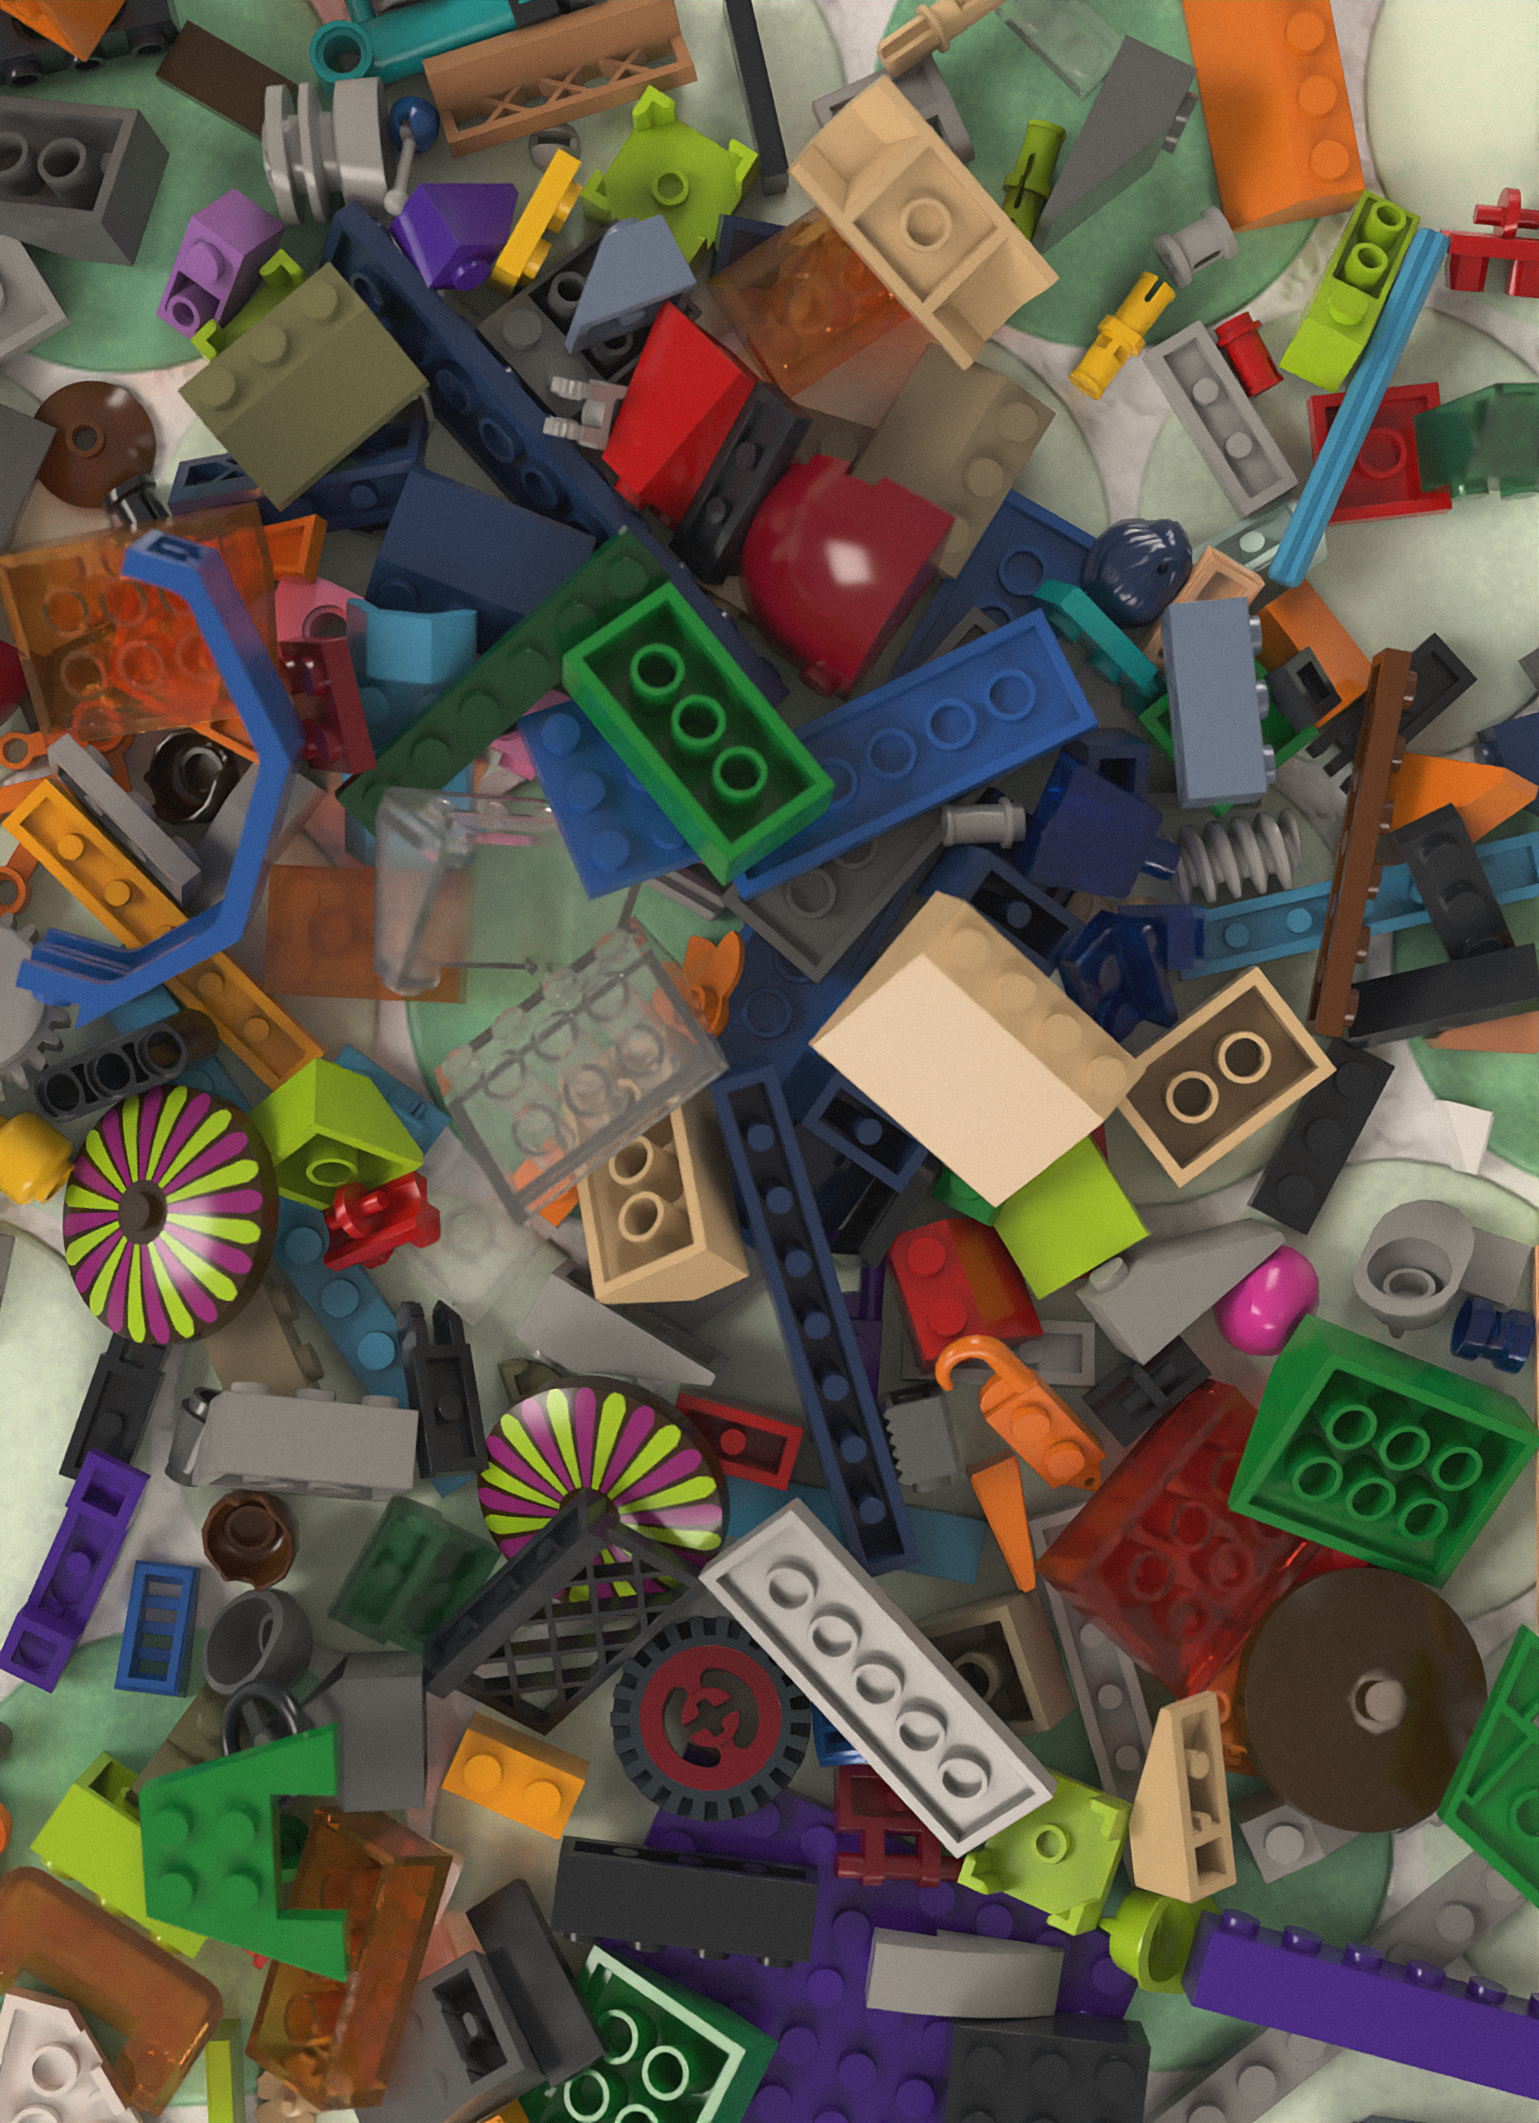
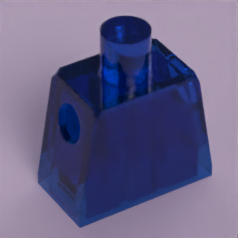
M1061 750L1025 830L1024 840L1020 842L1011 863L1027 881L1035 884L1124 899L1130 894L1139 872L1163 881L1170 879L1178 866L1181 848L1176 843L1156 836L1162 824L1163 814L1152 804L1071 753Z

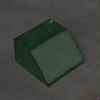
M1495 383L1413 416L1422 493L1449 492L1451 502L1484 498L1489 496V491H1500V499L1505 501L1525 499L1539 495V383Z

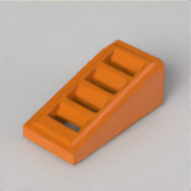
M1007 1448L966 1466L965 1474L1015 1584L1019 1590H1023L1025 1593L1036 1588V1571L1020 1465L1016 1459V1454L1011 1448Z

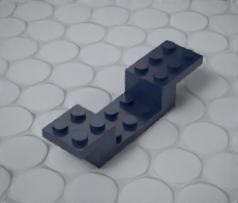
M988 787L976 804L998 803L999 798L1006 795L996 788ZM1024 810L1026 826L1023 841L1013 842L1011 848L1003 849L999 842L946 846L915 892L927 901L936 891L965 901L1049 979L1086 925L1062 907V904L1084 873H1079L1075 870L1070 844ZM806 1050L781 1085L825 1236L839 1229L874 1177L901 1194L930 1152L832 1064L826 1063ZM728 1162L743 1243L755 1250Z

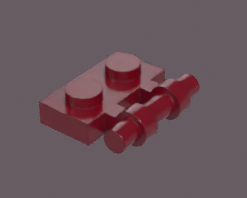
M870 1764L838 1765L833 1769L834 1834H859L860 1840L859 1853H835V1878L858 1879L861 1886H881L883 1880L914 1881L916 1887L938 1888L940 1882L958 1881L964 1864V1858L962 1856L957 1859L954 1856H942L941 1841ZM884 1835L915 1836V1855L886 1854Z

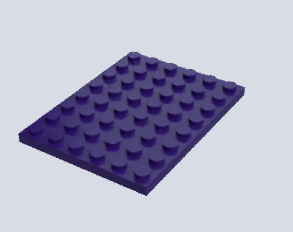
M689 1742L681 1756L691 1764L714 1767L721 1760L720 1756ZM786 1787L772 1802L763 1808L737 1819L718 1822L691 1820L674 1815L658 1807L642 1845L818 1867L819 1891L809 1963L795 1961L794 1966L790 1968H773L758 1963L756 1956L730 1953V1958L725 1960H708L695 1956L692 1953V1948L666 1945V1949L661 1952H644L629 1947L628 1940L602 1937V1941L597 1943L728 2007L779 2042L740 2123L937 2122L948 2016L867 2008L865 1985L874 1927L936 1936V1929L1063 1948L1064 1956L1055 2012L1123 2019L1139 1985L1137 1979L1113 1963L1110 1956V1934L1103 1928L1097 1926L1095 1930L1073 1936L1046 1922L1048 1916L1052 1914L1004 1892L985 1895L958 1882H940L938 1888L916 1887L914 1881L883 1880L881 1886H861L858 1879L835 1878V1853H859V1834H834V1807L789 1787ZM884 1835L886 1854L915 1855L916 1844L898 1836Z

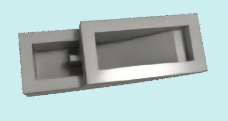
M874 1927L865 1985L866 2006L873 2009L948 2017L1027 2018L1055 2015L1064 1950L1059 1947L936 1929V1936Z

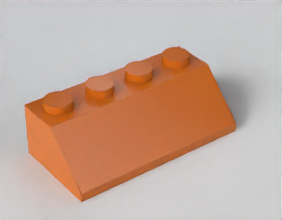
M1181 0L1193 66L1197 68L1195 77L1221 213L1227 219L1233 233L1350 212L1366 188L1330 0Z

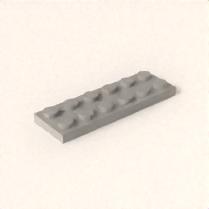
M799 1497L792 1500L704 1565L698 1576L702 1583L956 1859L1054 1797L1058 1783L1056 1779Z

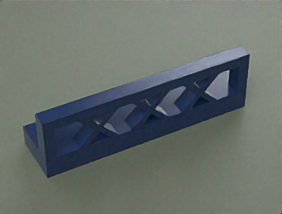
M424 417L384 424L282 512L274 506L229 453L179 462L167 504L181 538L195 543L317 514L328 522L326 533L390 522L413 464L427 469L424 459L429 432ZM405 444H406V447L397 448V449H391V450H386V449H388L389 447L400 446V445H405ZM213 480L210 483L196 485L197 482Z

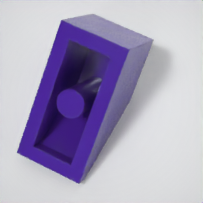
M420 183L404 205L402 212L391 223L388 231L404 256L423 276L428 288L433 287L434 290H470L487 278L490 273V265L507 244L519 193L512 183Z

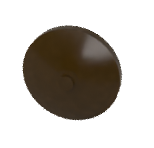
M1347 1567L1332 1569L1307 1577L1288 1588L1269 1605L1252 1629L1241 1655L1236 1680V1712L1241 1738L1252 1764L1265 1784L1279 1799L1301 1815L1327 1826L1359 1833H1378L1403 1828L1424 1819L1439 1809L1488 1700L1486 1676L1481 1657L1471 1634L1458 1614L1446 1601L1422 1583L1405 1575L1377 1568Z

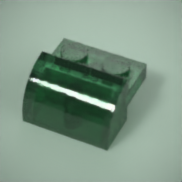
M392 1497L328 1607L327 1616L383 1645L389 1640L423 1657V1642L485 1584L502 1553L498 1546L445 1520L441 1511L407 1497Z

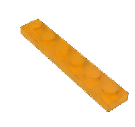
M52 777L45 778L1 823L128 949L141 947L193 917L184 907L181 908L148 872ZM226 949L162 982L189 1009H196L208 1015L217 1027L219 1039L273 1092L315 1057L321 1058L328 1051Z

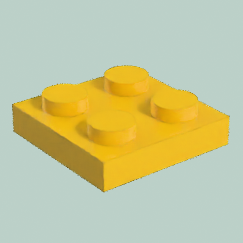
M558 148L495 264L486 288L508 300L516 284L525 289L533 282L552 246L551 243L542 238L547 228L559 234L583 189V186L573 181L581 161Z

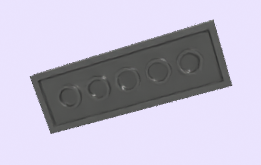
M973 606L923 665L1000 627L976 606ZM993 781L946 804H951V806L973 805ZM942 806L746 902L741 898L735 883L728 888L719 900L817 985L942 841L940 825Z

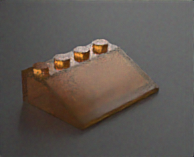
M257 501L31 542L0 554V594L14 642L18 648L19 659L45 748L50 747L66 733L78 743L240 717L191 607L186 600L172 590L121 575L127 547L152 529L219 551L279 675L274 565Z

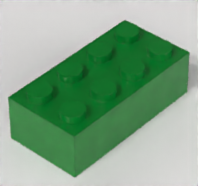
M670 581L563 655L562 685L723 887L828 811L835 784Z

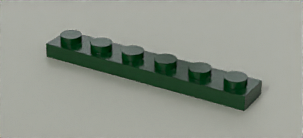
M624 525L376 752L374 758L377 768L352 774L334 791L335 799L382 844L562 680L564 654L661 588L672 577L627 526Z

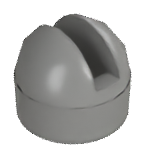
M568 123L533 133L530 136L529 151L532 161L544 174L558 148L577 160L580 159L581 147L579 137L574 128ZM541 138L570 139V147L559 144L538 143Z

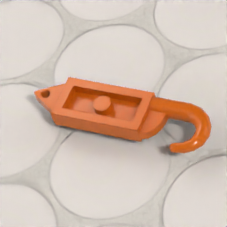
M972 1335L962 1337L951 1343L939 1355L935 1365L936 1380L945 1391L953 1389L954 1382L950 1376L951 1370L961 1360L967 1358L983 1359L996 1372L982 1386L977 1400L983 1417L1053 1490L1061 1485H1067L1096 1493L1102 1491L1100 1460L1105 1458L1106 1454L1101 1440L1033 1368L1028 1369L1004 1343L991 1336Z

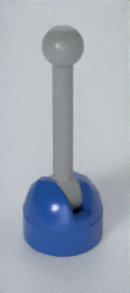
M408 96L397 100L391 107L387 122L389 141L397 151L401 152L394 187L384 198L386 210L394 216L402 212L404 205L409 200L406 190L414 154L426 153L431 149L437 140L440 127V116L437 109L429 101L416 96ZM409 119L410 124L404 125L402 121Z

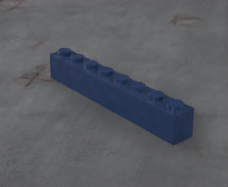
M764 1055L703 1074L844 1547L871 1578L922 1562L775 1065Z

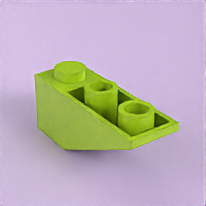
M1365 189L1293 331L1278 364L1279 367L1332 394L1337 392L1366 345L1421 217Z

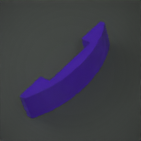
M94 1447L88 1452L65 1504L68 1510L27 1603L17 1613L0 1651L1 1670L51 1694L53 1693L71 1661L116 1568L138 1516L151 1475Z

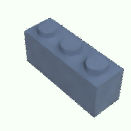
M1247 597L1168 604L1160 617L1179 809L1257 802L1268 792L1267 784L1274 783L1276 774L1273 747L1271 744L1263 745L1260 719H1267L1269 713L1267 685L1265 680H1256L1253 655L1261 654L1262 650L1260 619L1258 615L1249 616Z

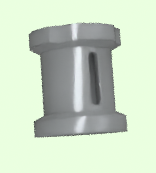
M1214 205L1203 210L1200 213V219L1172 236L1168 233H1162L1154 240L1155 250L1161 265L1178 288L1183 289L1192 283V276L1221 258L1227 261L1239 254L1236 237L1227 219Z

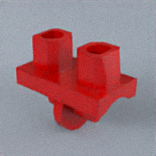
M1505 187L1499 196L1497 206L1476 204L1473 213V223L1493 226V234L1440 229V233L1447 236L1450 242L1445 261V287L1459 291L1484 292L1489 258L1509 259L1504 293L1519 297L1539 298V239L1515 236L1517 228L1538 230L1539 210L1521 208V192L1519 189Z
M413 1171L371 1190H368L363 1184L356 1181L338 1187L334 1194V1205L324 1209V1221L329 1233V1246L324 1254V1265L335 1272L357 1263L371 1270L387 1263L394 1253V1248L410 1242L421 1249L438 1242L441 1236L440 1211L427 1202V1178Z

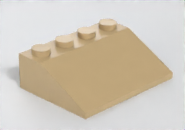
M938 891L933 894L809 1042L813 1049L995 1208L1102 1124L1147 1071L970 905L963 900Z

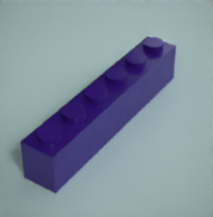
M1223 1909L1222 1915L1204 1910L1201 1911L1181 1980V1985L1191 2006L1539 2101V1993H1531L1530 2000L1507 1994L1508 1989L1484 1977L1470 1976L1468 1983L1448 1978L1443 1969L1422 1960L1409 1959L1407 1966L1384 1960L1385 1956L1381 1952L1363 1944L1348 1942L1345 1949L1322 1943L1323 1939L1318 1934L1297 1926L1287 1925L1284 1928V1932L1260 1926L1261 1922L1256 1917L1235 1909Z

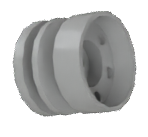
M380 76L337 80L333 91L332 111L327 112L322 111L320 99L312 82L299 85L298 114H295L291 94L286 84L266 87L265 119L262 125L263 157L269 187L275 195L279 214L285 227L299 226L304 223L306 210L305 195L307 194L317 224L328 223L330 220L332 192H342L345 205L356 200L370 217L376 219L395 218L384 206L385 195L394 187L396 168L394 147L389 141L387 131L388 105Z

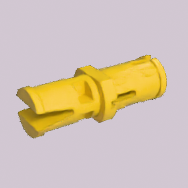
M1142 272L1138 277L1137 283L1126 296L1113 316L1106 315L1098 324L1097 330L1100 334L1087 350V353L1076 369H1073L1068 377L1070 382L1088 397L1099 400L1103 396L1104 390L1119 373L1130 356L1137 357L1140 355L1146 345L1143 337L1156 322L1166 306L1175 298V292L1164 281L1149 302L1145 301V298L1158 280V276L1150 272Z

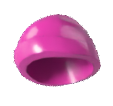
M1281 1245L1213 1304L1214 1318L1225 1340L1235 1349L1249 1355L1274 1356L1281 1354L1306 1313L1313 1316L1316 1315L1320 1291L1319 1279L1315 1269L1308 1259L1291 1247Z

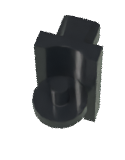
M1178 1335L1144 1365L1130 1357L1126 1358L1081 1398L1120 1445L1125 1448L1212 1375V1373L1181 1336Z

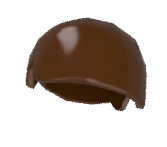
M238 1489L231 1493H226L211 1507L201 1529L204 1555L216 1570L220 1571L222 1579L226 1582L240 1581L251 1584L255 1591H264L285 1579L300 1548L299 1521L291 1506L270 1492Z

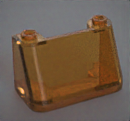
M33 1866L17 1867L6 1872L0 1878V1996L5 1994L23 1969H25L128 2037L129 2040L120 2052L113 2067L114 2086L119 2096L126 2103L152 2120L160 2118L218 2028L223 2016V2000L219 1989L209 1979L47 1872Z

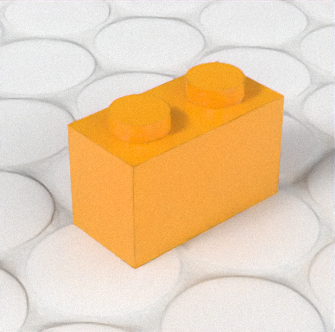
M474 1711L441 1788L559 1840L585 1784L590 1762Z

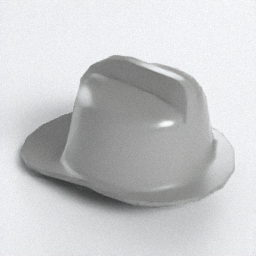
M1418 1200L1397 1206L1386 1213L1375 1226L1355 1267L1352 1283L1357 1297L1370 1308V1311L1378 1320L1388 1325L1390 1335L1393 1338L1400 1339L1405 1330L1426 1329L1437 1324L1449 1311L1453 1296L1456 1294L1473 1256L1475 1235L1470 1221L1458 1209L1443 1202Z

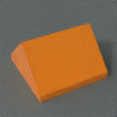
M1305 577L1296 589L1289 588L1255 614L1258 615L1261 624L1262 650L1261 654L1254 656L1268 673L1288 657L1310 646L1342 699L1340 704L1317 723L1313 724L1316 728H1319L1367 690L1371 663Z

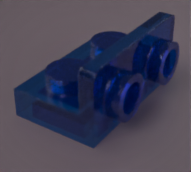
M1102 909L1054 957L1066 996L1118 1044L1128 1037L1142 1020L1171 1029L1179 1020L1154 928L1150 924Z

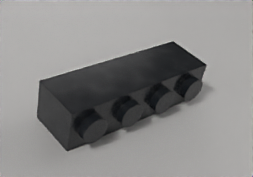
M564 1835L559 1854L550 1931L563 1932V1937L566 1940L579 1944H597L604 1937L628 1940L629 1947L644 1952H661L668 1945L692 1948V1953L695 1956L708 1960H725L730 1958V1953L756 1956V1961L764 1966L790 1968L794 1966L795 1961L810 1962L819 1891L818 1867Z

